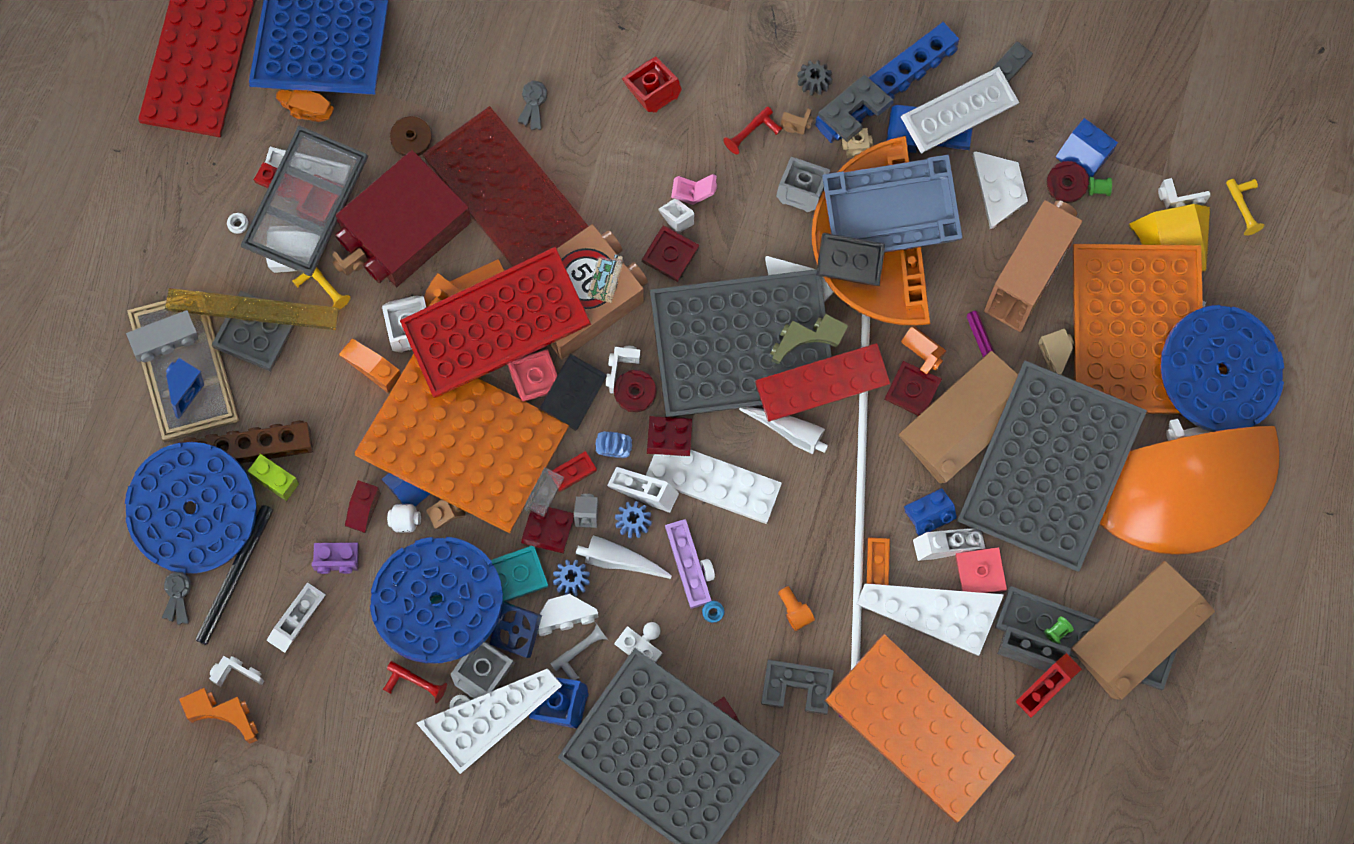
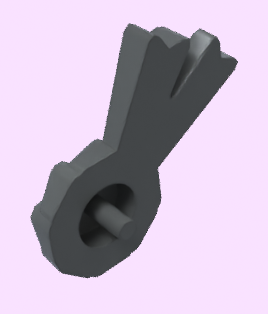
M533 80L524 85L522 97L527 104L518 118V123H523L527 127L531 118V130L536 128L541 130L539 106L546 101L548 91L542 82Z
M173 572L165 578L164 590L170 599L162 618L173 622L176 614L178 625L189 623L184 597L190 593L192 582L185 573Z

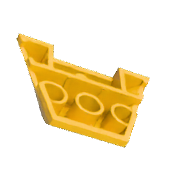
M1191 204L1156 211L1129 223V227L1137 234L1142 245L1201 246L1202 271L1207 270L1210 207Z

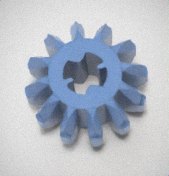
M600 432L596 438L595 451L603 456L627 458L632 450V439L630 436L618 432Z
M635 501L634 507H631L630 503L626 502L627 509L619 507L621 514L615 515V519L618 520L615 526L616 528H622L620 530L621 535L628 531V538L631 539L633 533H636V537L640 538V530L643 533H647L648 529L646 526H651L652 521L648 519L651 517V513L645 512V505L638 508L637 501ZM635 516L637 523L632 524L630 517Z
M565 560L566 567L558 564L560 571L553 572V575L557 577L553 580V584L559 585L557 588L559 593L565 589V595L573 591V595L576 597L578 596V589L584 593L585 588L583 585L590 584V581L585 579L590 576L589 571H584L586 568L585 564L578 567V560H574L573 565H570L569 560ZM573 574V577H575L574 582H570L568 575Z

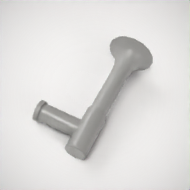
M596 622L594 631L587 638L550 663L555 671L562 667L570 680L577 681L580 678L568 662L594 642L602 639L608 640Z

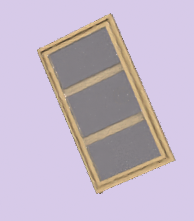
M202 291L127 310L132 330L187 310L199 339L190 346L175 348L172 353L154 356V359L151 361H141L163 442L239 421L220 351L212 347L216 336ZM178 358L201 371L204 381L203 388L180 419L175 416L166 377L168 366L172 362H176Z

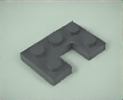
M863 75L819 111L818 115L819 118L848 142L863 130L862 124L851 116L852 113L864 104L874 114L879 116L893 105V99L866 75Z
M768 660L761 705L783 708L786 686L808 690L805 712L827 715L829 704L824 700L831 692L834 670Z

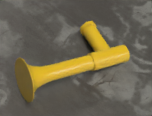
M1235 179L1228 180L1226 184L1246 222L1247 229L1244 235L1248 236L1259 232L1264 228V224H1259L1254 220L1241 193L1257 188V181L1252 179V181L1237 185Z
M317 267L312 276L302 273L292 280L295 286L299 288L302 283L313 277L332 298L334 303L333 311L342 309L351 299L349 295L343 296L339 294Z

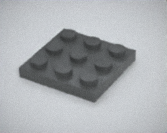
M240 290L212 343V347L271 372L299 315Z

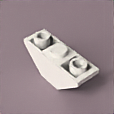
M571 594L549 599L540 613L542 618L537 634L545 636L551 634L554 629L568 630L574 627L573 624L582 622V625L593 623L595 618H598L597 609Z

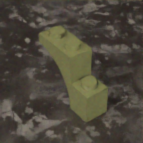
M827 314L824 315L823 319L818 317L813 327L816 332L795 321H792L790 325L785 324L780 334L783 336L781 343H775L770 353L773 355L771 361L779 365L788 352L806 343L820 342L837 347L848 325Z

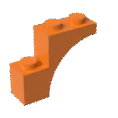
M205 688L179 699L186 717L191 723L201 719H220L236 726L249 744L258 741L255 734L259 732L255 722L249 721L247 714L250 713L246 701L241 702L236 697L214 707L217 704L213 693H208Z

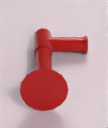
M767 106L738 135L733 138L724 137L723 142L732 153L739 154L741 142L762 123L766 124L775 135L781 132L782 127L778 126L769 117L773 114V111Z
M393 661L387 666V670L392 672V675L385 687H383V690L390 694L400 677L430 692L435 698V704L441 700L447 689V683L443 685L430 683Z

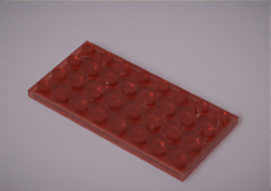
M490 106L423 153V157L444 183L469 207L470 215L512 267L553 247L559 248L589 227Z

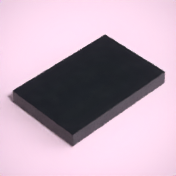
M822 233L816 276L880 286L885 244Z
M570 353L539 410L568 424L570 428L576 431L607 374Z

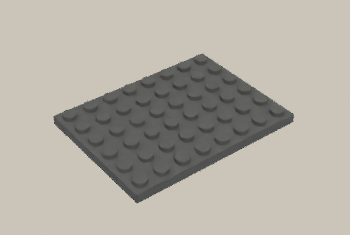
M817 269L650 290L666 417L763 406L755 384L756 380L830 358L831 350L829 344L813 342L800 345L788 352L779 365L771 361L773 355L770 353L775 343H781L783 336L780 334L785 324L790 325L792 321H795L816 332L813 327L818 317L823 319L826 314L821 277L816 276Z
M1024 360L957 521L1079 572L1147 410Z
M634 648L558 758L672 843L717 844L781 753L643 652Z

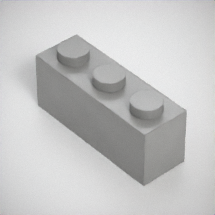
M187 310L126 333L137 363L151 361L154 359V356L172 353L175 348L180 346L187 347L194 344L196 340H199Z

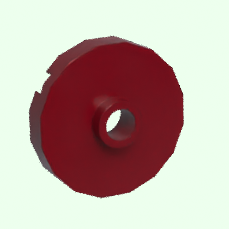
M1063 161L1056 164L1047 177V189L1050 195L1055 200L1065 203H1073L1080 200L1086 194L1089 186V176L1086 170L1072 161ZM1069 180L1071 185H1064V181Z
M633 369L618 377L614 385V396L621 408L628 412L637 413L646 410L653 404L657 388L648 373ZM637 389L639 393L633 395L631 391Z

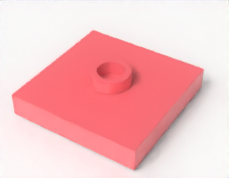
M548 349L507 364L522 402L547 395L558 375Z
M999 547L956 553L955 557L962 591L997 593L1007 590Z

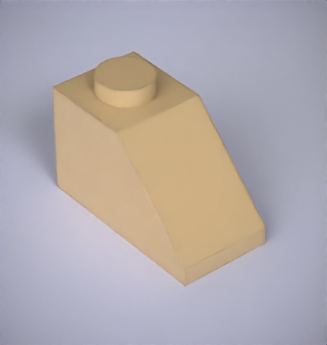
M1065 328L1042 336L1038 342L1049 370L1060 375L1074 346L1073 338L1070 334H1067Z

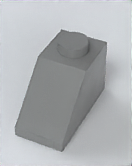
M581 494V497L576 496L574 510L575 527L597 528L598 497H594L592 494Z

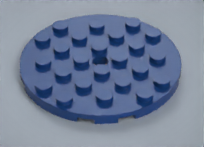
M1212 305L1186 315L1170 331L1161 356L1162 380L1171 402L1187 420L1202 429L1212 432L1252 427L1260 423L1275 408L1284 385L1282 381L1284 361L1281 351H1278L1274 342L1275 337L1257 317L1237 307ZM1220 363L1226 366V374H1220Z
M176 443L153 453L134 473L135 475L130 486H128L125 498L126 524L135 545L153 563L174 572H206L229 562L241 551L248 541L256 520V494L245 469L233 456L224 450L205 443ZM190 501L196 504V511L193 514L187 513L185 509L186 504Z
M452 537L423 538L416 540L414 544L404 549L400 548L382 565L371 589V616L381 638L392 650L401 656L422 663L449 662L473 652L487 640L495 629L503 606L502 584L492 561L476 546ZM435 595L443 597L442 602L438 604H432L431 598Z

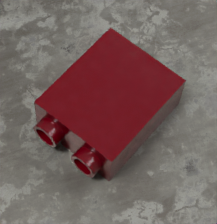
M411 150L336 214L340 231L335 234V237L350 254L358 248L364 252L368 260L363 266L375 281L381 283L384 279L388 278L397 288L472 221L469 207Z

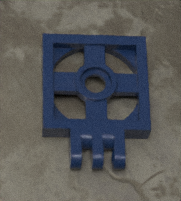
M503 602L501 615L492 632L490 645L525 658H531L542 615ZM516 611L513 622L510 623L504 620L506 613ZM525 616L530 623L531 630L525 628L523 624ZM515 625H517L520 629L518 634H515L513 632V627ZM501 629L508 631L510 635L508 644L503 643L500 638ZM519 638L529 639L523 647L517 648Z

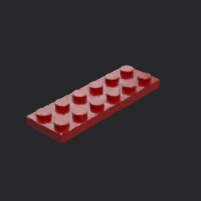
M876 343L755 381L767 421L770 422L890 384L878 344Z

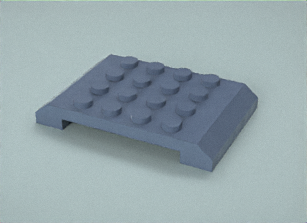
M949 155L845 173L836 172L822 175L831 234L884 243V253L962 239Z

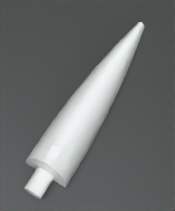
M752 407L739 408L742 412L785 437L794 446L811 454L816 449L825 453L828 448L827 444L820 442L825 431L822 427L792 416L768 422L764 409Z
M594 535L592 536L589 548L579 545L577 547L576 554L585 556V563L605 569L642 572L669 579L672 577L668 572L645 557Z

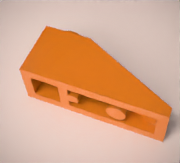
M353 338L339 353L340 357L387 393L392 390L401 376L400 370Z

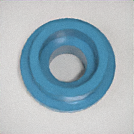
M718 601L707 602L702 609L703 617L712 623L721 620L724 616L722 604ZM716 608L715 613H709L710 609Z

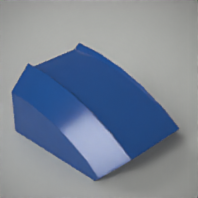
M557 678L562 686L529 714V718L577 729L582 723L588 697L587 685L581 681Z

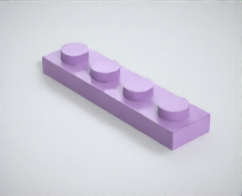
M684 519L667 524L665 529L690 609L705 605L711 601L687 521Z

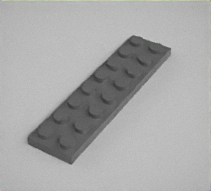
M1010 586L995 628L1005 632L1009 626L1050 641L1044 631L1047 628L1050 629L1058 622L1057 619L1062 616L1072 625L1074 630L1060 640L1061 643L1059 645L1071 648L1100 619ZM1177 648L1140 683L1162 691L1165 687ZM1071 650L1069 656L1079 659Z

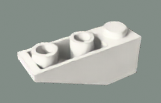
M975 528L926 532L913 540L918 561L954 556L956 553L985 549L982 532Z

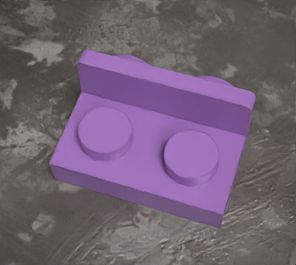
M314 543L312 568L320 574H329L330 570H339V573L349 574L352 573V570H358L359 544Z

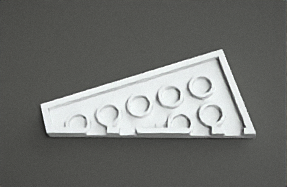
M864 584L856 605L979 656L1003 595Z
M547 668L421 720L417 724L461 774L557 691L562 684Z

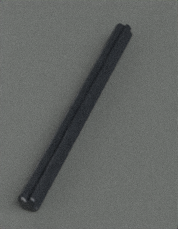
M267 505L261 506L256 516L253 531L246 544L237 554L196 637L197 642L203 645L208 644L273 513L271 507Z

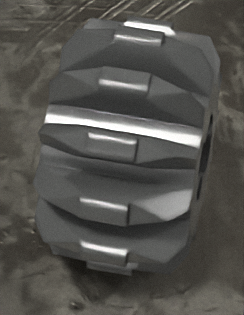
M810 60L808 61V66L803 64L801 71L797 74L799 78L798 85L803 86V92L809 90L811 96L814 92H817L820 96L822 90L827 92L829 89L828 85L832 84V78L830 77L832 71L827 70V64L821 66L819 60L816 61V64H813Z

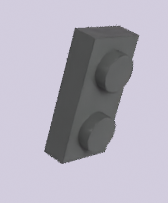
M1017 41L991 70L1000 67L1009 83L1030 60L1033 53Z

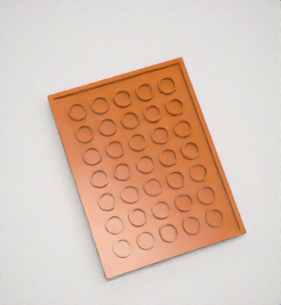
M1073 244L1074 381L1147 410L1146 414H1181L1175 408L1165 390L1161 374V356L1165 341L1173 327L1186 315L1203 308L1201 246Z
M413 354L356 449L355 456L511 533L542 471L546 470L569 425L479 378L434 398Z

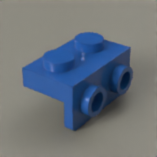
M943 488L904 506L905 513L915 525L918 536L931 532L957 518L954 503Z

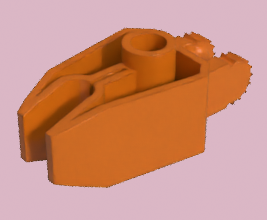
M281 89L276 93V98L281 102V105L285 109H289L290 115L297 119L322 122L329 120L334 110V107L330 105L331 103L312 91H288Z

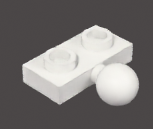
M649 622L644 626V635L642 637L627 626L614 643L628 655H630L634 648H637L655 662L663 654L649 643L650 640L658 638L661 632L659 625L654 622Z

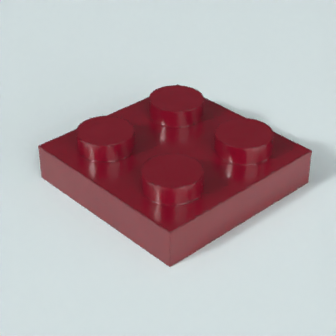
M663 225L644 254L642 263L679 282L697 253L699 245Z
M903 361L884 400L919 416L929 407L942 379L931 373L925 374L920 368Z
M649 416L647 454L690 456L692 419Z
M533 503L521 543L564 554L574 521V513Z

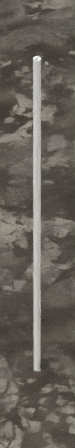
M862 314L861 348L869 346L870 317ZM868 391L859 394L851 670L860 661L862 607L856 605L862 591Z

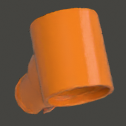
M789 586L778 592L787 608L786 617L794 631L815 621L807 604L798 602Z

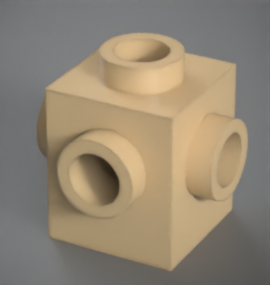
M863 128L848 142L842 138V148L846 150L847 158H853L873 146L872 135H868L867 128Z

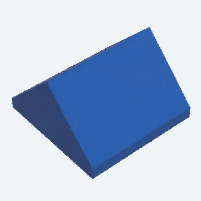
M390 473L381 479L402 504H413L416 507L430 495V493Z

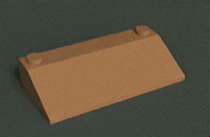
M990 351L898 434L939 484L948 482L990 443L1018 374L994 352Z
M1163 561L1075 643L1071 650L1111 698L1122 700L1215 611L1191 584L1166 561Z

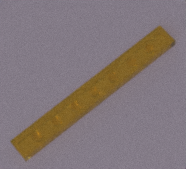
M171 288L168 290L165 305L166 311L183 312L187 310L191 314L336 330L339 308Z

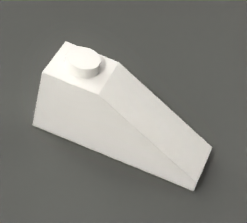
M616 467L607 485L611 489L667 512L671 511L679 495L668 482Z
M307 582L273 628L267 641L283 652H286L321 603L325 594Z

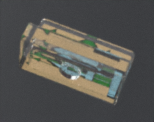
M614 255L613 260L604 257L597 258L587 292L588 297L612 303L623 266L622 256Z
M544 467L524 505L525 511L529 513L531 510L544 517L564 477Z

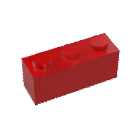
M1066 653L1016 703L1032 718L1082 669Z

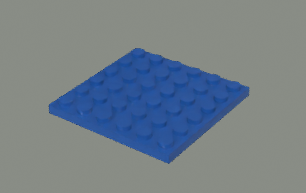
M263 0L249 78L250 87L375 95L389 0Z

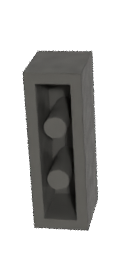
M1008 626L1002 636L997 654L1047 671L1066 653L1070 655L1071 648Z

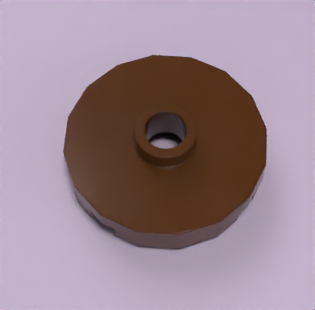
M414 116L403 117L396 121L391 128V145L399 154L406 155L409 151L413 150L420 156L427 151L432 141L430 127L421 118ZM409 133L414 134L411 138L407 137Z

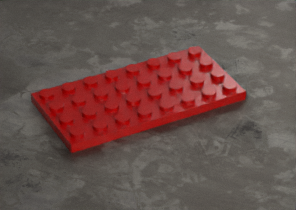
M256 0L169 1L138 118L139 123L221 138Z
M556 247L399 320L434 398L591 325Z

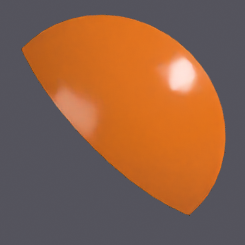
M906 136L890 139L864 150L848 161L838 172L845 173L910 162ZM824 191L816 206L812 223V246L817 265L822 233L831 234ZM921 247L884 253L880 286L823 277L831 290L842 301L866 316L899 325L930 324Z
M1275 426L1215 431L1170 440L1130 451L1102 516L1100 525L1117 538L1133 546L1163 554L1198 553L1229 542L1240 535L1256 520L1267 505L1273 492L1279 469V443Z

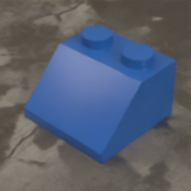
M1084 118L1071 133L1055 158L1061 162H1075L1086 170L1089 177H1093L1114 152L1118 142Z
M178 358L176 362H172L168 366L166 377L171 404L175 416L180 419L203 388L204 381L201 371Z

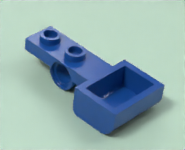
M894 105L891 107L886 141L906 136L908 152L916 153L917 145L901 116L917 107ZM973 128L937 146L970 150Z

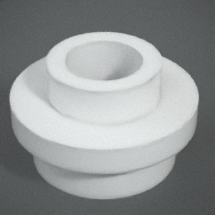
M234 213L227 220L228 229L235 234L243 233L248 228V219L242 213ZM236 222H242L240 226H234Z

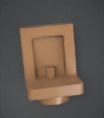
M807 109L804 118L784 112L780 127L789 133L796 132L804 135L806 128L810 129L814 117H811L812 109Z
M360 248L344 260L336 252L332 254L334 259L332 264L338 272L343 271L346 276L353 271L363 268V264L367 261L364 252Z
M440 500L426 510L435 529L442 528L455 518H463L465 516L462 509L444 500Z

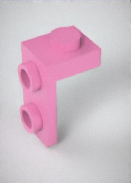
M712 174L698 182L677 176L674 178L671 198L694 205L714 195L717 189V176Z

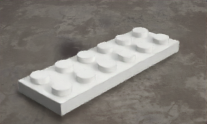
M997 67L901 116V119L922 154L1016 106L1019 101L1000 67Z
M690 450V456L654 454L646 474L648 477L668 482L677 492L765 524L769 520L782 485L781 482L693 450Z

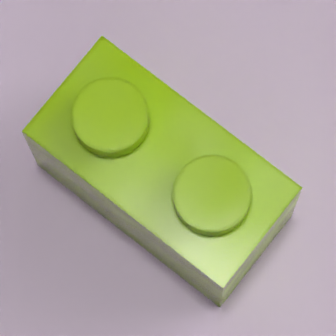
M261 454L248 470L252 479L285 501L288 500L299 485L296 477Z

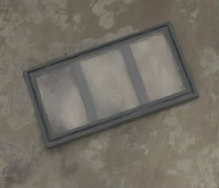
M298 125L241 243V247L308 276H312L338 222L336 214L345 207L368 159V155Z

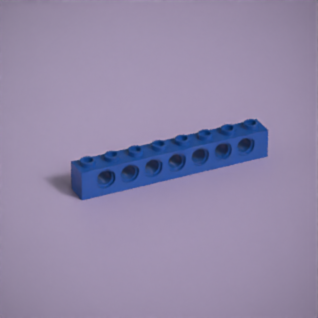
M942 22L870 76L869 79L894 99L895 94L899 91L901 93L906 91L910 87L911 82L915 79L918 81L923 78L926 71L931 67L933 69L936 68L944 57L952 56L958 50L959 38ZM932 46H938L940 50H934ZM916 58H923L925 61L918 62ZM905 69L909 73L903 74L900 72V70ZM889 81L892 82L893 85L887 86L884 84V82ZM864 104L861 106V110H856L851 114L860 124L866 116L874 115ZM819 115L816 117L815 126L830 143L836 139L838 141L842 139L840 135L819 118Z

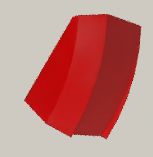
M656 56L622 78L631 93L648 112L657 113L659 109L677 99L682 90L679 79Z

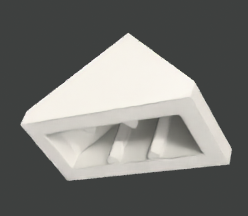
M673 199L658 209L672 230L678 234L694 225L693 210L677 199Z

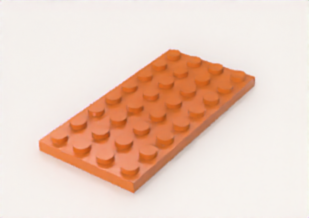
M885 634L877 640L824 700L956 823L961 820L1015 757L1007 747Z

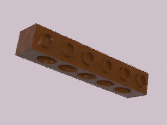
M301 420L293 421L291 425L273 424L269 426L270 428L265 429L253 427L246 432L229 431L226 433L227 435L209 434L205 438L196 439L195 437L183 439L182 442H178L205 443L218 448L222 445H229V449L226 452L233 456L240 464L255 462L260 454L267 459L313 453L310 426L308 422ZM287 435L294 436L291 442H284V437ZM266 438H271V439H272V442H271L270 445H268V446H263V445H262V442H263L264 439H266ZM243 442H251L247 449L240 448Z

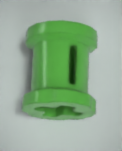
M1089 177L1088 195L1106 194V196H1111L1112 178L1105 180Z
M1062 616L1057 619L1058 622L1050 629L1047 628L1044 631L1046 637L1051 642L1060 644V640L1074 630L1072 625Z

